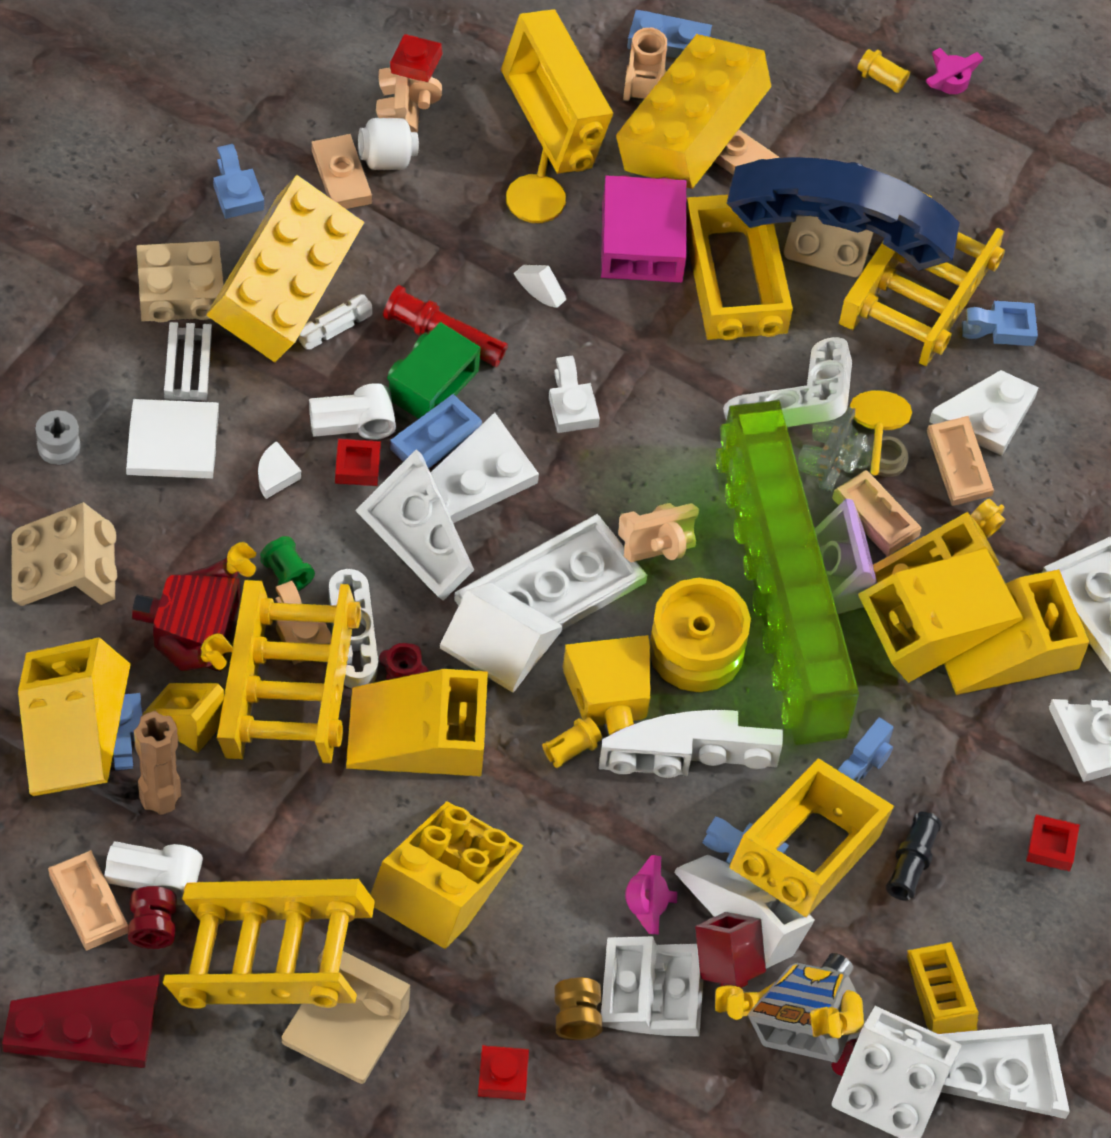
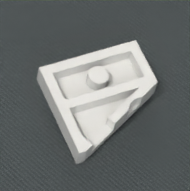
M1000 370L935 407L929 422L937 424L969 416L978 445L1002 456L1034 401L1039 387Z

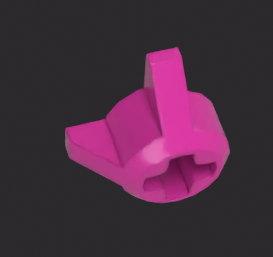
M938 48L932 52L936 73L927 78L926 83L931 88L948 94L962 93L968 88L971 74L983 61V57L978 52L966 58L957 55L948 56L941 48Z
M657 855L649 857L640 871L630 879L625 890L627 906L636 915L648 934L659 935V917L666 910L668 903H677V892L669 891L665 879L661 876V856Z

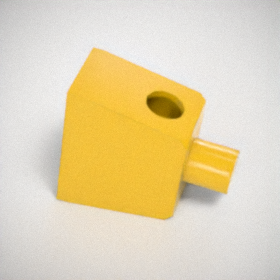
M648 635L565 645L563 672L583 720L589 717L596 725L607 724L610 736L621 729L634 725L633 721L643 720L647 717L650 702V645Z

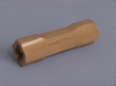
M153 711L140 716V723L134 730L135 748L139 755L141 772L138 787L139 798L144 809L153 810L162 815L175 810L176 801L181 797V784L176 771L175 755L178 747L176 724L171 716H163Z

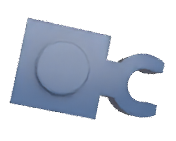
M879 717L857 743L853 754L839 767L838 771L858 783L860 778L863 779L873 766L880 769L893 750V746L889 744L894 726Z

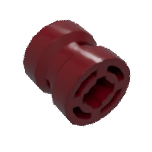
M158 886L141 887L131 893L130 911L134 914V919L129 922L128 940L133 945L146 949H160L172 945L175 939V924L171 921V917L176 913L177 895L167 888Z

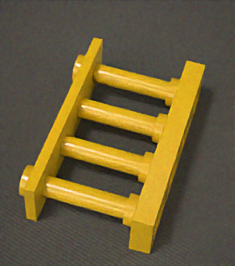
M997 228L986 245L958 232L955 249L977 259L969 272L948 262L924 269L959 286L951 300L897 275L895 267L899 262L905 264L907 260L882 242L845 297L839 324L853 331L862 317L869 319L871 316L924 342L919 363L927 366L935 353L942 355L952 335L949 330L987 271L992 270L995 272L1005 253V249L1000 248L1004 231ZM888 289H891L941 315L933 328L878 302L877 294L880 290L886 292Z
M244 581L233 643L234 650L231 655L217 739L225 758L243 759L246 743H251L253 738L315 741L322 763H332L334 747H340L342 742L343 727L342 721L338 720L352 628H359L361 620L360 602H354L349 584H340L337 605L274 603L272 598H268L262 581ZM273 620L334 623L331 644L269 642L264 637L266 625H271ZM266 659L328 662L324 683L261 681L260 677L257 676L259 663L264 664ZM260 699L321 701L318 723L254 720L253 716H251L252 704L258 703Z
M359 879L186 883L182 899L200 921L189 974L165 975L163 984L181 1005L193 1009L204 1008L206 1004H314L319 1007L331 1008L335 1007L337 1003L356 1002L357 994L342 974L339 973L348 922L353 921L355 918H372L375 901ZM310 919H330L319 973H295L304 924L309 922ZM243 920L232 974H208L219 924H222L224 921ZM267 920H286L275 973L251 974L261 924Z

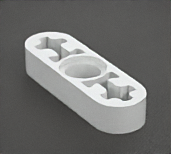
M340 570L331 577L329 582V604L337 605L340 584H349L354 592V602H360V623L366 628L361 635L351 636L344 685L352 688L371 684L376 680L378 656L368 580L357 570ZM360 650L363 671L355 672L352 666V651Z

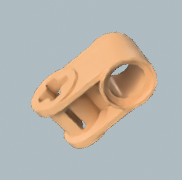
M651 27L642 28L633 35L629 65H627L623 100L629 101L631 97L645 99L666 73L667 38L660 30Z

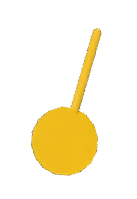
M544 149L538 173L518 177L510 184L506 192V204L511 213L520 220L529 223L552 221L562 213L566 205V194L562 186L553 178L545 176L549 158Z
M887 391L860 393L852 399L849 407L850 414L857 423L867 428L875 429L870 471L873 476L879 473L883 430L901 428L909 423L912 416L911 405L903 397Z

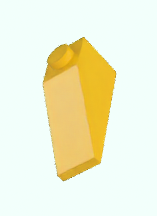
M966 512L875 563L873 568L878 583L896 572L985 548L988 549L996 566H999L1000 563L983 530L972 516Z

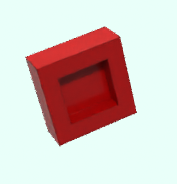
M404 34L390 61L391 73L428 83L443 54L442 43Z
M338 439L335 484L378 486L381 441Z
M1035 814L1031 827L1026 862L1070 872L1074 862L1080 824Z
M482 1045L478 1097L525 1101L529 1049Z

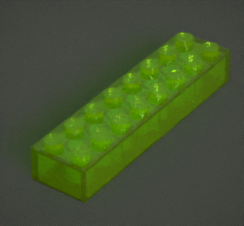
M780 400L729 406L727 421L720 426L722 448L716 449V463L719 473L726 474L728 482L725 484L727 506L729 509H735L737 517L734 520L736 541L738 544H744L746 552L743 556L745 577L747 580H753L755 591H753L752 595L754 612L757 617L762 616L765 628L762 629L764 651L766 654L772 653L775 664L772 666L773 686L776 692L782 691L784 703L781 706L783 725L786 730H792L795 745L845 739L849 733L859 691Z

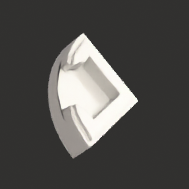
M522 265L514 273L520 284L540 302L557 308L566 300L563 290L548 265Z
M278 442L273 443L264 452L259 462V487L265 499L301 479L300 468Z

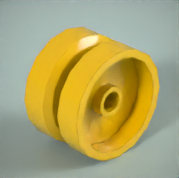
M700 577L679 581L666 589L656 603L649 644L650 658L654 669L666 682L687 691L705 692L716 690L732 681L742 667L749 635L751 617L746 602L733 588L722 582Z

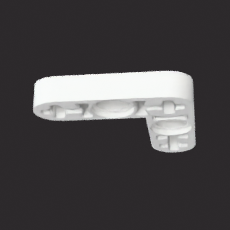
M832 337L823 339L813 346L807 386L746 394L730 399L723 407L729 430L735 433H749L825 422L842 416L847 410L852 359L847 341L843 338Z

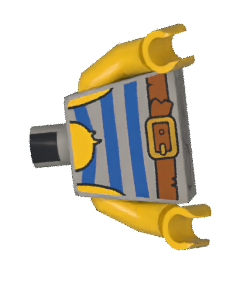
M838 953L829 954L821 968L801 963L792 964L776 982L760 992L744 993L743 989L736 986H721L715 991V1011L719 1013L727 1011L728 1016L735 1020L748 1016L762 1045L773 1049L837 1063L849 1035L859 1033L864 1026L862 998L857 994L849 978L853 965L846 957Z

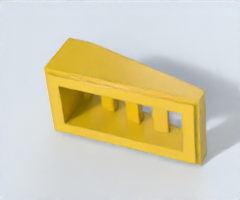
M952 942L907 950V959L928 1030L937 1034L977 1031L978 1010ZM945 963L947 966V968H941L931 971L924 970V967L940 965ZM951 981V983L930 986V984ZM956 998V1000L937 1004V1001Z

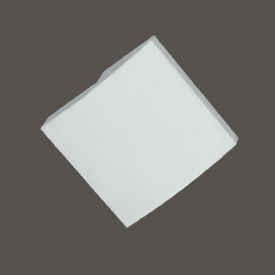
M133 399L127 453V475L213 479L219 403Z
M653 936L607 938L601 1006L602 1026L654 1035L700 1036L703 979L700 977L697 944L656 945Z

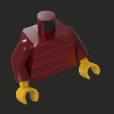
M239 542L230 548L225 559L208 567L182 575L167 577L161 598L136 595L132 609V620L153 624L154 647L179 670L190 671L206 667L221 672V669L227 664L225 660L226 652L234 650L229 641L240 604V579L236 577L238 573L245 577L254 575L256 566L249 559L255 558L257 553L247 543Z

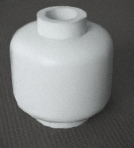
M372 118L367 122L365 128H360L359 158L360 160H365L368 167L372 170H403L407 168L411 156L418 155L417 132H411L408 122L403 118Z

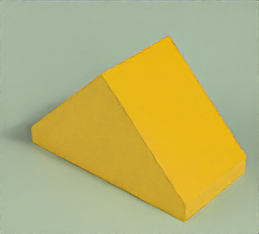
M169 683L142 715L156 711L160 715L171 716L177 727L178 741L199 753L219 729L224 690L219 683Z

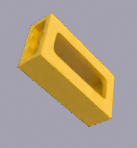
M556 10L519 14L501 72L556 173L580 172L591 169L595 163L613 112Z
M728 195L688 197L686 201V239L707 340H733L738 337H772L778 334H787L793 307L774 223L749 228L726 204ZM742 232L746 235L761 305L723 308L708 239L710 234Z
M818 758L743 835L729 868L807 918L879 839L894 805ZM812 813H818L846 830L849 835L813 873L777 849Z

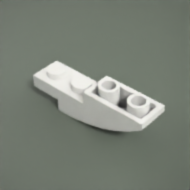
M732 710L689 711L664 715L631 725L602 739L599 769L611 770L617 774H630L632 772L655 773L660 777L672 778L678 775L688 776L691 761H700L711 766L723 763L742 764L752 769L777 767L782 749L783 730L738 726V711Z

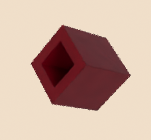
M724 912L695 926L701 979L720 983V986L742 988L748 985V980L766 972L761 919Z

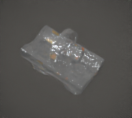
M847 407L846 412L834 420L814 423L812 429L813 441L826 444L824 448L805 444L798 456L799 470L817 476L821 490L832 492L842 469L847 473H853L855 468H867L871 464L873 450L867 444L868 437L862 433L858 434L852 425V420L856 414L855 408Z

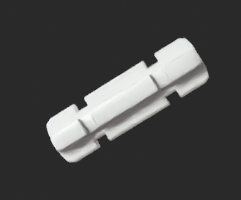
M359 294L348 300L349 305L346 306L343 303L315 318V324L312 321L305 324L298 336L299 342L305 349L310 350L321 344L322 338L328 340L354 326V320L359 323L370 317L373 308L371 302L365 295Z

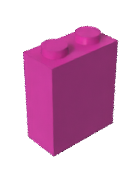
M626 175L605 176L602 201L601 278L682 283L686 262V180L640 178Z

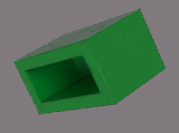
M439 322L430 333L425 332L418 338L413 351L404 360H397L391 367L387 380L389 381L392 402L419 419L452 394L457 396L479 372L481 347L442 322Z

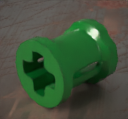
M282 536L271 541L263 548L260 553V561L263 566L272 569L279 580L278 586L293 581L299 592L311 583L315 576V571L311 564L304 563L295 551L296 543L289 536Z

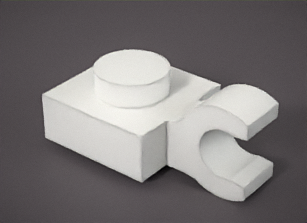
M573 355L556 358L558 369H555L554 373L558 388L550 389L548 398L557 433L598 427L600 417L591 383L578 385Z

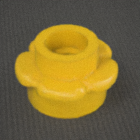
M990 498L980 504L971 514L988 538L1006 520L1001 515L1005 507L1002 504L997 506Z

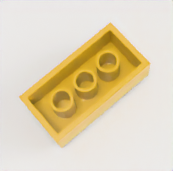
M696 34L616 134L624 170L649 178L686 180V188L693 189L772 87L765 51Z
M296 175L277 195L206 316L273 362H276L296 342L364 222Z

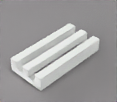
M170 322L164 386L165 399L207 401L212 324H203V329L195 328V323H186V328H178V323ZM178 339L185 340L181 389H174ZM194 340H202L198 390H190Z

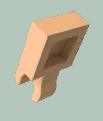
M293 581L276 586V591L279 597L275 598L276 603L302 604ZM276 621V631L282 642L331 644L332 635L326 623ZM292 660V662H293L294 665L297 664V663L303 662V661Z

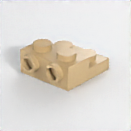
M219 241L136 245L141 322L211 319L206 314L223 287Z

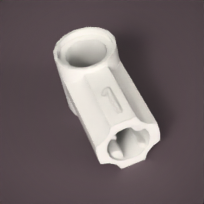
M372 383L358 388L354 395L309 399L310 423L313 437L359 432V435L365 439L379 440L395 432L396 423L391 392L385 385Z
M114 841L108 852L104 877L108 884L138 889L147 886L167 888L177 895V905H187L182 899L185 885L188 882H197L203 857L197 850L184 845H167L163 850Z

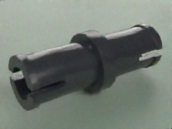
M921 811L915 814L906 840L898 845L895 855L897 863L886 885L887 892L896 899L902 901H909L910 898L913 899L923 870L929 868L933 857L931 849L942 826L941 820L932 813Z

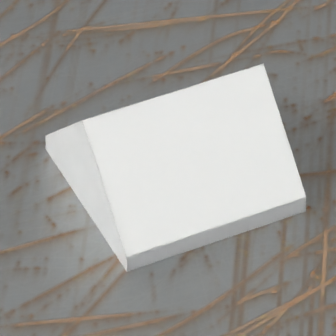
M487 583L466 590L440 643V649L476 671H487L488 678L514 693L561 633L563 626L495 585Z

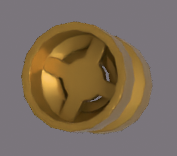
M583 977L569 978L558 982L554 986L555 1004L560 1007V1012L556 1015V1034L569 1040H586L602 1033V1015L597 1011V1005L601 1002L600 984L593 979Z

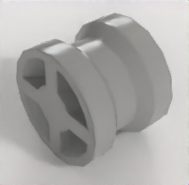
M55 410L47 412L39 418L35 431L38 440L37 448L42 459L56 465L66 464L74 460L79 454L81 447L78 436L79 426L74 416L66 411Z

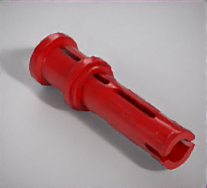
M398 285L393 290L384 308V319L388 321L392 319L398 320L414 328V333L419 336L425 332L430 333L439 322H442L480 346V359L494 367L499 366V359H503L508 343L493 338L468 324L439 311L440 307L437 306L436 302L420 300L406 293V288Z

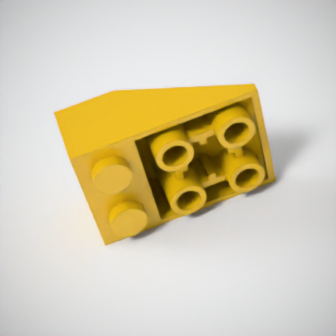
M987 548L896 572L858 593L892 665L908 683L1024 620Z
M1059 569L1019 577L1006 583L1024 620L944 663L956 695L1080 668L1089 640Z
M100 637L26 653L18 697L29 793L32 796L108 783L130 663Z
M440 669L352 687L346 769L482 776L488 672Z
M446 801L382 861L370 894L375 901L374 908L446 949L470 924L522 851L523 845L510 838L505 832L495 829L470 815L467 810Z

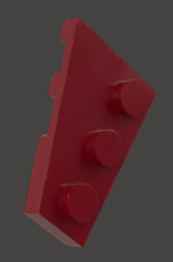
M160 974L12 1000L2 1042L3 1052L145 1068L160 987Z

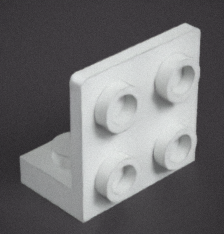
M875 1006L860 1032L833 1098L832 1107L898 1138H921L962 1045Z

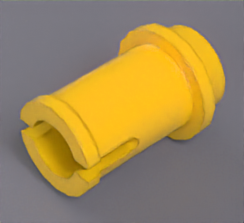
M868 49L857 67L862 72V77L867 79L870 76L891 88L894 92L899 93L906 84L910 71L904 70L882 57L880 50L874 52Z
M588 717L584 720L578 718L574 721L572 728L549 742L543 743L542 747L548 760L553 762L555 768H559L563 763L586 749L595 750L597 743L602 740V735L591 718Z

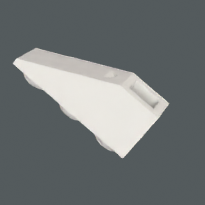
M705 855L676 868L674 873L714 917L724 912H730L761 919L766 968L792 957L815 921L810 914L807 918L730 869L729 863L710 855Z

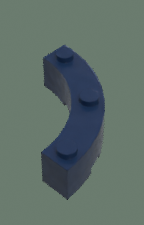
M788 157L759 159L735 166L726 203L749 228L773 223L796 222L797 216L818 217L825 225L857 233L869 230L884 237L883 244L900 254L918 271L953 261L960 224L943 205L897 178L866 168L856 162L846 163L820 158Z

